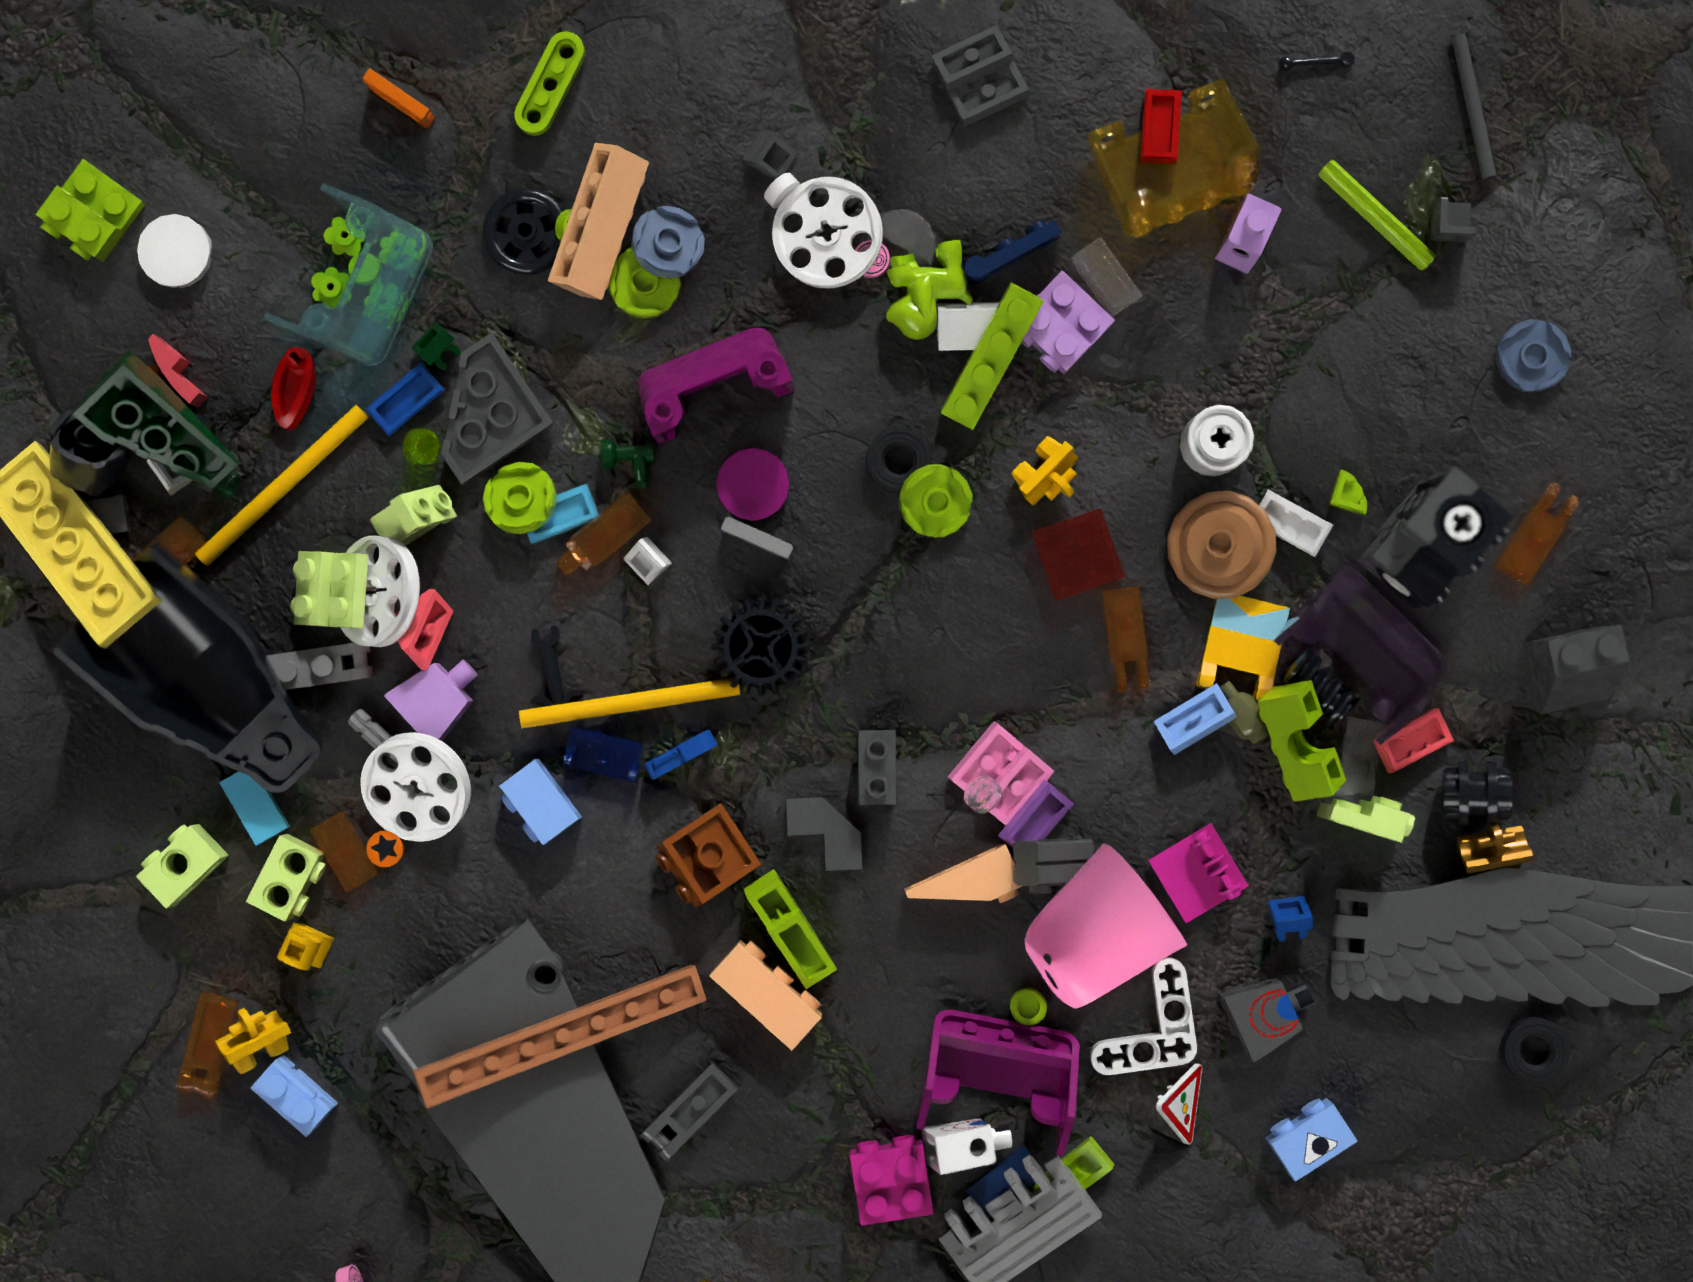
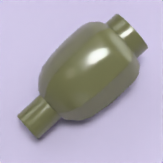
M1230 681L1222 685L1220 689L1237 715V718L1229 722L1235 733L1243 740L1250 739L1253 745L1267 737L1269 732L1266 724L1260 718L1258 701L1248 693H1238Z

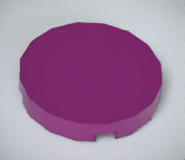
M757 448L739 450L728 457L719 470L716 483L719 499L727 511L739 519L753 522L768 519L777 513L787 499L790 486L787 470L779 458L767 450Z

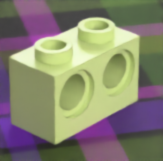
M289 834L280 835L246 902L284 922L293 919L295 915L300 917L310 897L306 896V893L311 883L317 884L326 869V864L322 863L327 853ZM295 852L300 853L306 861L305 869L301 873L293 870L290 864L291 857ZM277 886H283L289 893V900L286 905H280L274 899V890Z

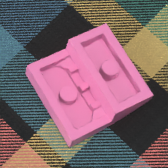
M993 721L947 777L1006 826L1044 779L1047 781L1055 771L1002 726Z

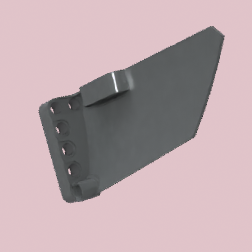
M523 918L387 1010L380 1017L375 1032L418 1088L413 1070L576 1009L577 1005L563 975L564 963L562 958L550 950L529 919ZM542 965H548L555 970L556 974L550 978H544L538 974L536 969ZM594 1044L432 1107L426 1108L424 1106L554 1282H639L665 1197ZM418 1091L419 1099L422 1105L424 1106L420 1092Z

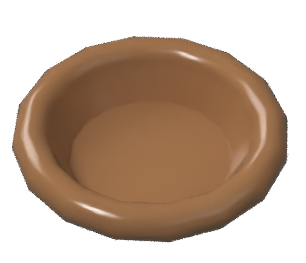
M1230 490L1206 492L1188 501L1173 518L1167 536L1168 560L1177 578L1194 593L1212 599L1236 598L1255 589L1270 572L1277 552L1275 529L1266 511L1250 497Z

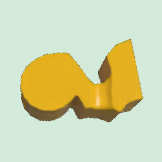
M293 922L280 948L277 959L301 970L308 971L311 966L321 968L334 938L303 923Z

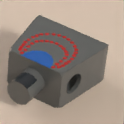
M1277 978L1219 993L1245 1053L1252 1062L1260 1060L1301 1032L1303 1027L1296 1013L1315 1004L1306 985L1286 992L1284 985Z

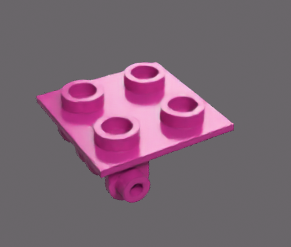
M1212 823L1148 860L1185 923L1190 922L1226 899L1232 900L1242 894L1241 891L1249 886Z

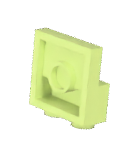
M299 551L298 561L293 566V575L297 579L296 595L290 604L291 613L294 615V625L363 628L368 554Z
M1372 796L1371 801L1360 800L1358 805L1333 798L1331 804L1321 802L1316 815L1401 843L1403 837H1408L1411 833L1415 820L1414 815L1400 811L1402 803L1377 796Z

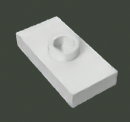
M1270 490L1266 492L1259 505L1266 511L1277 537L1314 557L1318 554L1334 526Z

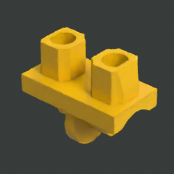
M1047 436L1035 450L1045 462L1035 470L1024 461L1012 471V476L1020 486L1019 489L1024 498L1032 506L1044 495L1052 501L1060 492L1068 498L1075 493L1069 485L1077 476V473L1071 468L1079 460L1073 452L1074 448L1066 441L1061 444Z
M242 1008L237 1011L240 1022L228 1027L230 1034L215 1041L218 1050L230 1065L232 1064L239 1074H244L257 1065L253 1053L265 1047L270 1057L278 1056L288 1051L289 1047L286 1036L291 1031L288 1024L281 1019L276 1010L267 1015L261 1010L250 1016L246 1009Z

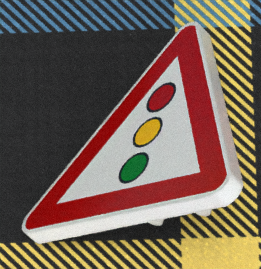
M1197 1063L1174 1085L1167 1086L1168 1092L1164 1096L1159 1095L1156 1104V1110L1182 1142L1189 1145L1193 1141L1202 1075V1065Z

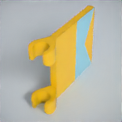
M1244 596L1216 599L1205 650L1196 679V686L1202 689H1208L1213 686L1218 665L1258 675L1253 697L1259 701L1273 687L1290 608Z

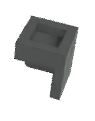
M1448 197L1438 198L1431 204L1430 241L1467 242L1476 235V227L1470 226L1471 203L1448 202Z

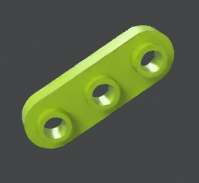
M564 31L555 34L550 39L515 109L516 123L524 133L538 136L545 133L552 125L585 59L584 45L576 34ZM565 48L574 50L572 57L568 59L561 57V52ZM549 80L557 82V87L553 91L545 89V84ZM537 112L541 114L539 122L530 123L528 121L531 113Z

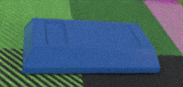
M421 362L365 409L387 436L390 437L443 393L445 389Z

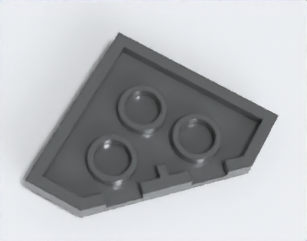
M492 332L461 352L456 388L453 392L448 417L449 423L441 455L460 483L465 485L552 427L554 423Z

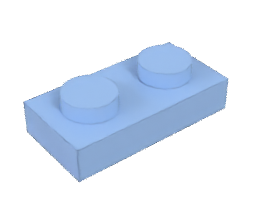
M1216 683L1158 718L1154 723L1170 751L1175 755L1237 718V715Z

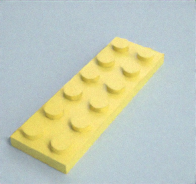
M34 441L0 470V517L100 647L106 649L157 606L162 599L78 491L64 485L51 475L50 455L42 445Z

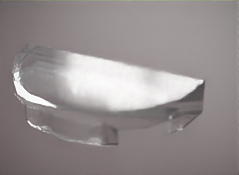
M907 209L891 210L880 214L883 237L910 254L913 253L915 257L931 266L936 245L935 236L930 224L920 214Z

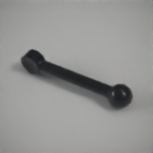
M1348 51L1336 57L1291 59L1285 56L1280 59L1279 66L1285 71L1296 66L1340 64L1347 68L1354 63L1355 56Z

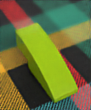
M775 869L743 888L748 901L806 989L837 970L829 954Z

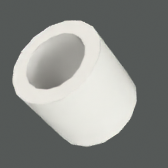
M1215 405L1205 408L1186 424L1181 433L1180 449L1183 459L1192 470L1206 476H1219L1232 471L1247 459L1253 448L1254 433L1251 423L1242 412L1231 406ZM1217 428H1221L1223 434L1230 436V440L1224 443L1223 449L1219 448L1217 442H1211L1210 439L1211 436L1217 433Z

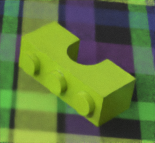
M1312 681L1272 687L1258 701L1259 715L1266 724L1271 738V749L1279 760L1283 772V783L1289 789L1293 802L1333 796L1346 782L1335 747L1327 749L1315 748L1305 740L1302 734V730L1309 729L1323 714Z

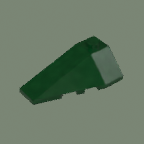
M130 350L101 377L72 414L100 439L113 445L118 443L136 451L135 455L144 459L149 457L169 466L172 471L212 489L238 465L237 459L169 386Z

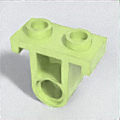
M439 484L398 495L389 501L391 505L374 515L370 521L379 536L397 539L406 546L437 525L448 523L457 515L452 508L450 497Z

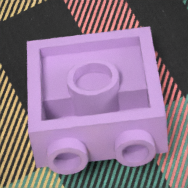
M1062 270L1037 295L1043 299L1044 303L1021 343L1027 348L1033 345L1042 354L1039 359L1049 370L1054 373L1059 370L1064 375L1114 323L1115 319Z

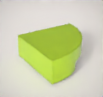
M1342 469L1339 470L1328 505L1362 516L1366 515L1367 499L1362 487L1352 474Z

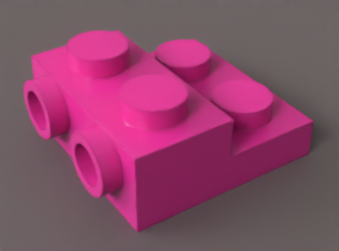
M904 1135L893 1138L892 1144L878 1146V1141H865L856 1144V1149L850 1150L861 1226L934 1215L922 1139L915 1140L914 1135Z

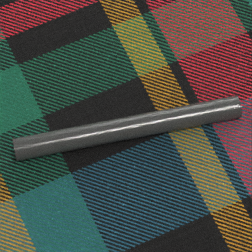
M1460 34L1451 39L1482 180L1497 175L1466 34Z

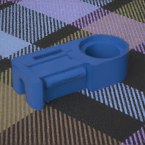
M710 729L644 765L652 780H655L718 744Z

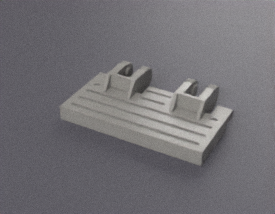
M1028 1155L1023 1159L1022 1162L1026 1171L1039 1186L1032 1192H1030L1013 1168L1005 1171L1004 1176L1012 1189L1009 1188L985 1205V1208L993 1217L991 1220L975 1199L971 1196L964 1199L963 1204L966 1212L979 1227L971 1233L954 1209L952 1210L951 1208L944 1213L951 1229L939 1237V1241L969 1282H1008L1102 1217L1099 1208L1058 1155L1045 1164L1046 1169L1052 1175L1051 1179L1047 1177L1032 1156Z

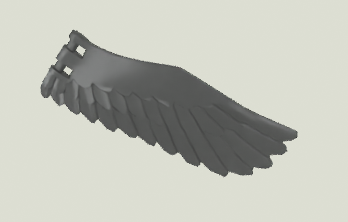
M1501 867L1450 882L1410 890L1367 892L1336 888L1335 899L1339 900L1338 913H1334L1333 936H1336L1335 950H1331L1330 981L1331 988L1336 997L1342 1000L1348 998L1350 991L1364 1000H1370L1375 994L1386 1000L1399 1001L1403 995L1420 1003H1427L1429 995H1432L1446 1003L1461 1004L1463 995L1485 1002L1495 1000L1496 995L1521 1002L1528 1001L1529 994L1544 1002L1553 1004L1563 1003L1567 997H1571L1588 1007H1608L1610 1004L1609 998L1628 1005H1658L1660 1002L1659 994L1682 992L1693 986V886L1625 885L1535 870ZM1354 901L1366 903V916L1353 915ZM1351 938L1362 939L1361 953L1350 951Z

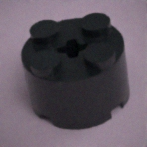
M74 409L67 410L56 418L51 428L50 473L55 479H58L61 483L72 489L85 491V493L91 496L101 495L107 488L115 485L122 478L126 469L127 447L118 443L113 445L100 439L72 415Z

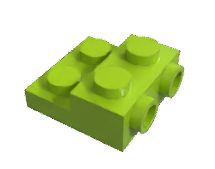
M82 159L61 188L57 185L35 215L43 220L40 227L58 240L64 235L73 241L70 249L87 261L94 256L104 262L146 203Z

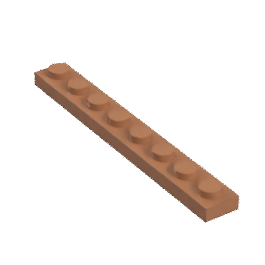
M689 965L415 1069L413 1074L423 1104L426 1108H429L707 1001L696 966Z

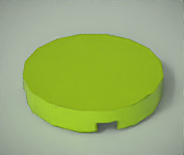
M632 247L616 258L609 278V292L616 305L626 314L640 319L655 318L669 311L677 301L681 289L680 277L671 279L658 277L643 269L635 259Z
M526 462L512 463L499 469L498 474L493 479L490 478L485 485L483 495L485 512L496 527L507 533L514 534L532 532L547 523L555 511L557 502L555 484L549 475L537 465Z
M943 464L926 465L915 470L905 480L899 494V508L904 521L915 532L924 536H933L934 538L948 536L956 532L967 521L970 514L972 492L968 481L958 471Z

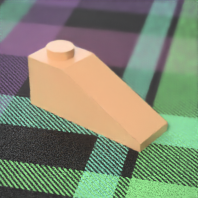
M1002 843L915 883L904 890L908 898L992 901L998 898L999 903L1018 896L1020 894L1018 888L1022 886L1014 883L1015 864L1007 846Z

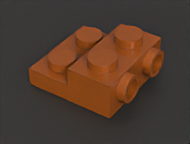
M721 803L655 846L659 852L655 855L658 865L665 873H673L679 882L675 887L677 894L685 904L692 902L695 908L704 904L761 865Z

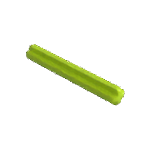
M1329 161L1321 169L1319 177L1419 270L1426 269L1434 261L1435 254L1336 161Z

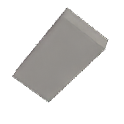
M729 516L725 518L722 524V532L789 561L794 548L792 544Z

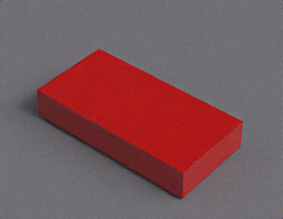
M1145 89L1141 163L1177 165L1182 90Z

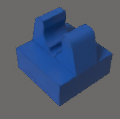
M1305 896L1268 900L1269 915L1279 941L1286 940L1285 933L1295 931L1298 932L1299 938L1303 939L1307 936L1308 930L1313 929V916Z

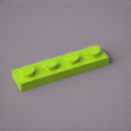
M1010 282L941 408V414L972 430L974 429L1044 303L1042 298Z

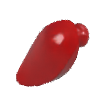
M291 347L286 351L276 368L272 381L271 399L275 418L280 427L287 430H294L298 426L311 402L315 390L316 369L314 361L309 352L301 347Z

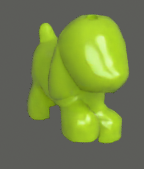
M960 240L942 242L937 245L938 248L935 249L936 259L943 268L919 267L913 253L889 258L892 269L887 270L890 283L894 287H907V293L889 305L886 319L888 322L896 325L908 338L914 340L924 339L936 330L938 325L937 300L960 299L967 305H971L973 302L972 296L967 290L966 275L961 268L962 246Z

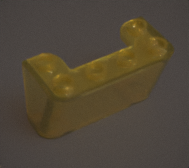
M1224 79L1189 92V112L1180 116L1177 165L1141 163L1142 132L1125 138L1124 125L1121 120L1087 133L1088 147L1125 235L1145 236L1156 227L1166 223L1179 222L1186 215L1200 209L1208 210L1227 198L1235 195L1243 196L1255 187L1259 177L1260 147ZM1215 94L1208 101L1200 102L1206 96ZM1114 135L1109 141L1100 144L1103 138Z

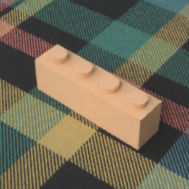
M594 144L548 282L582 297L603 299L610 283L609 278L616 258L621 251V243L628 223L633 216L636 199L645 181L648 161L618 145Z

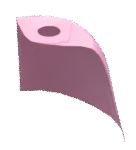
M1105 843L1039 913L1029 927L1025 937L1026 952L1052 992L1062 1002L1075 1009L1091 1003L1160 960L1187 946L1177 926L1148 886L1114 848ZM1045 954H1049L1051 957L1050 965L1043 958ZM1045 970L1051 975V977L1055 981L1058 990L1049 981L1045 973Z

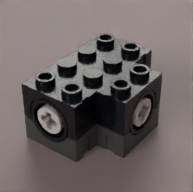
M1455 466L1442 473L1440 472L1420 480L1375 532L1374 536L1376 539L1357 561L1413 609L1429 607L1433 603L1437 606L1451 592L1452 588L1448 586L1449 583L1457 576L1462 577L1466 573L1472 575L1485 561L1486 558L1482 555L1491 544L1494 546L1498 545L1511 530L1507 524L1514 516L1483 489L1478 488L1479 486Z

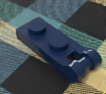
M1044 220L1038 221L1024 230L1026 236L1015 242L1010 237L996 244L992 248L993 254L985 258L980 256L970 257L964 267L967 282L972 284L979 283L1057 241L1062 233L1055 220L1048 224H1045Z

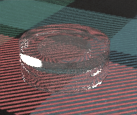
M980 775L968 784L964 793V801L977 813L989 812L998 804L1002 795V788L991 776Z

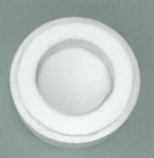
M784 173L770 184L765 191L764 199L774 209L778 208L789 192L800 185V183L791 173Z

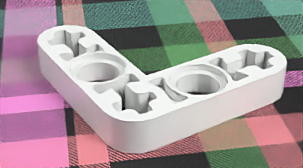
M1166 957L1154 964L1151 976L1159 1032L1098 1041L1092 1046L1090 1051V1061L1097 1072L1103 1075H1115L1184 1065L1194 1059L1197 1053V1043L1185 967L1178 960ZM1170 964L1173 970H1178L1179 972L1178 976H1174L1172 979L1173 988L1175 990L1182 988V994L1170 993L1161 997L1162 990H1169L1167 981L1164 978H1159V973L1164 972L1165 965ZM1173 1000L1181 1002L1184 1006L1183 1016L1176 1021H1170L1164 1015L1166 1004ZM1181 1037L1184 1043L1189 1044V1048L1183 1050V1056L1178 1057L1175 1051H1165L1163 1053L1166 1059L1160 1060V1048L1156 1041L1163 1039L1162 1045L1167 1047L1175 1045L1176 1038ZM1147 1042L1151 1044L1153 1055L1149 1061L1138 1062L1134 1059L1133 1049L1138 1043ZM1127 1044L1126 1056L1130 1062L1129 1065H1123V1058L1112 1059L1110 1062L1111 1066L1105 1067L1102 1061H1097V1056L1103 1054L1104 1048H1108L1112 1054L1123 1053L1120 1045Z

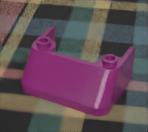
M957 1010L939 1012L935 1017L921 1086L916 1129L924 1130L930 1102L936 1104L951 1103L957 1097L959 1085L1031 1099L1030 1112L1032 1116L1043 1124L1058 1127L1056 1155L1064 1156L1076 1111L1080 1049L1078 1040L1072 1034L1062 1030L1036 1025L1028 1026L1015 1021Z

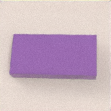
M1044 779L998 836L1012 848L1013 843L1019 840L1046 839L1074 803Z

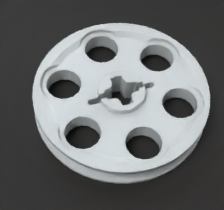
M837 177L814 178L795 187L778 207L772 228L773 245L782 265L799 281L813 287L825 289L848 285L863 276L875 262L883 237L881 217L871 198L856 184ZM818 188L826 189L829 193V200L822 207H814L810 203L811 193ZM855 197L860 198L864 204L861 214L855 217L846 215L844 206L847 200ZM790 214H799L803 219L801 229L795 233L785 231L783 226L785 218ZM829 224L832 229H838L837 232L831 234L832 240L829 242L821 236L817 237L819 233L824 231L823 226ZM867 233L871 236L872 244L867 251L857 252L853 249L852 240L857 234ZM798 249H807L811 254L809 264L803 268L793 266L791 260L793 253ZM834 258L842 259L845 263L844 273L837 278L829 277L826 273L827 263Z
M366 536L356 541L346 553L368 554L366 592L376 591L379 588L387 590L383 592L378 591L376 594H366L363 628L341 627V629L351 641L358 645L385 647L399 640L408 630L414 619L420 594L419 573L411 552L402 542L391 537ZM378 546L379 558L378 561L375 563L373 559V554L375 548ZM399 562L401 566V573L398 579H396L395 567L396 564ZM397 599H399L401 603V609L398 616H396L394 612V606ZM377 620L379 630L377 635L374 636L373 624Z
M402 733L390 737L369 755L361 773V793L369 813L381 827L405 840L424 842L444 836L463 818L470 803V779L463 762L448 745L430 735ZM422 746L428 749L431 754L430 763H423L417 759L415 755L416 747ZM388 752L393 754L398 761V768L390 769L386 767L382 762V753ZM449 773L453 775L457 780V789L446 788L441 782V774ZM413 781L418 782L417 788L421 790L418 794L414 792V786L411 785ZM376 785L385 786L391 794L390 801H382L376 796L374 790ZM439 805L446 808L449 812L450 820L448 822L438 820L433 813L434 806ZM406 811L413 814L417 821L416 827L405 826L400 819V813Z

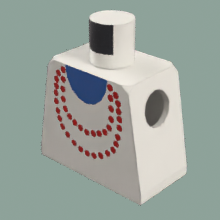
M981 1119L926 1126L924 1130H921L926 1164L940 1175L993 1164L996 1162L995 1150L1012 1147V1136L1008 1126L991 1128L988 1123ZM975 1139L974 1144L970 1147L971 1142Z

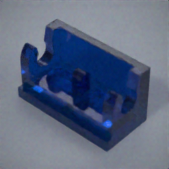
M571 727L564 763L568 767L637 783L646 743L579 727Z

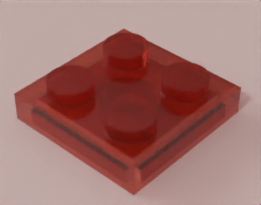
M1101 508L1031 532L1055 602L1125 577Z

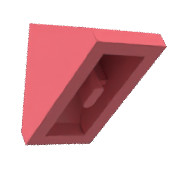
M428 589L419 596L414 619L405 634L397 640L402 650L421 670H428L454 611L435 589Z

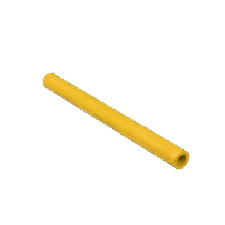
M357 404L206 542L195 553L197 558L203 564L209 566L369 418Z
M734 678L525 709L519 710L521 729L731 697L740 695L739 684L735 688L731 687L730 683Z

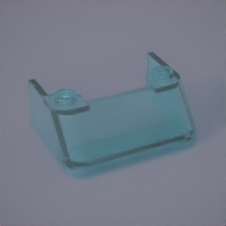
M322 183L320 190L341 206L349 209L346 215L347 229L352 235L365 241L336 309L325 304H314L305 310L298 325L267 312L263 319L290 334L368 366L378 365L384 361L389 353L432 254L433 242L431 237L421 228L371 202Z

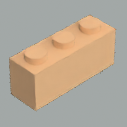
M740 940L715 967L710 977L792 1051L822 1018V1013L818 1010L821 1004L806 990L800 994L790 984L794 979L780 966H777L775 969L770 967L763 960L767 955L755 943L750 941L746 945Z

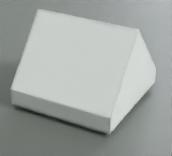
M151 458L147 460V463L171 496L193 481L172 471L169 466Z
M648 537L641 538L623 558L647 585L652 583L672 564Z

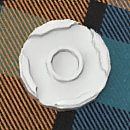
M177 214L160 216L149 223L140 235L137 247L139 264L147 276L162 286L170 288L188 287L202 279L210 268L212 244L204 228L189 217Z

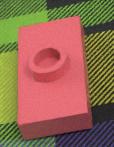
M1433 708L1373 739L1387 773H1394L1454 741L1439 708Z

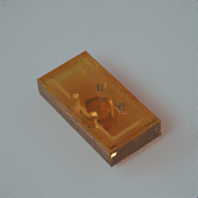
M344 811L337 813L310 829L346 893L380 874L376 865L368 858L365 846Z

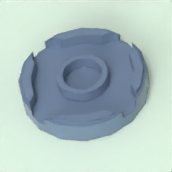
M661 206L657 207L656 210L647 211L641 215L632 232L631 247L635 259L643 269L658 277L670 279L681 277L692 271L703 255L705 243L703 231L701 233L695 218L681 208Z
M1528 319L1513 325L1502 335L1496 348V364L1500 375L1511 387L1523 392H1540L1555 386L1565 377L1568 371L1569 359H1571V347L1566 335L1556 325L1538 319Z

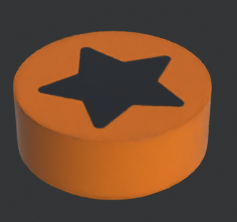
M379 831L372 835L367 843L366 851L368 858L379 867L393 866L400 862L404 856V840L390 831Z

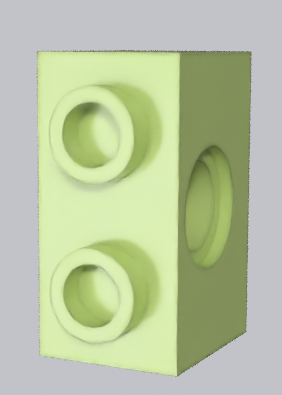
M185 824L169 836L168 840L171 844L162 852L159 850L154 851L141 863L144 869L136 877L166 909L178 905L229 856L200 824L190 825L189 827ZM178 853L187 859L188 865L184 873L178 872L173 864L174 858Z

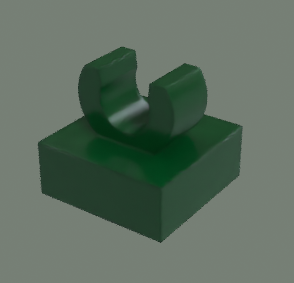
M436 321L411 348L430 366L434 362L443 370L448 368L441 360L443 351L451 350L457 356L461 353L460 349L452 342L455 338Z

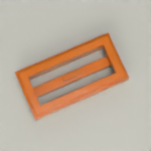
M371 68L363 76V82L372 92L423 127L429 128L436 118L429 108Z

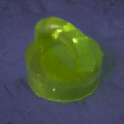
M426 428L411 429L403 442V453L407 461L416 465H428L436 460L440 449L437 435L432 430Z

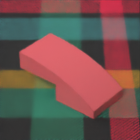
M152 334L148 341L163 375L181 397L189 404L199 408L208 396L181 374L190 362L162 338Z

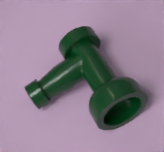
M611 440L600 441L603 470L613 469L617 465V461L632 460L635 478L634 489L649 488L647 462H654L652 440H645V444L615 446V443Z

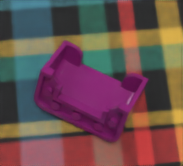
M751 328L642 373L638 379L637 390L647 423L658 444L662 445L676 439L675 427L679 424L681 418L686 415L680 398L746 371L754 388L759 386L760 388L771 389L777 398L794 392L792 377L772 335L765 329Z

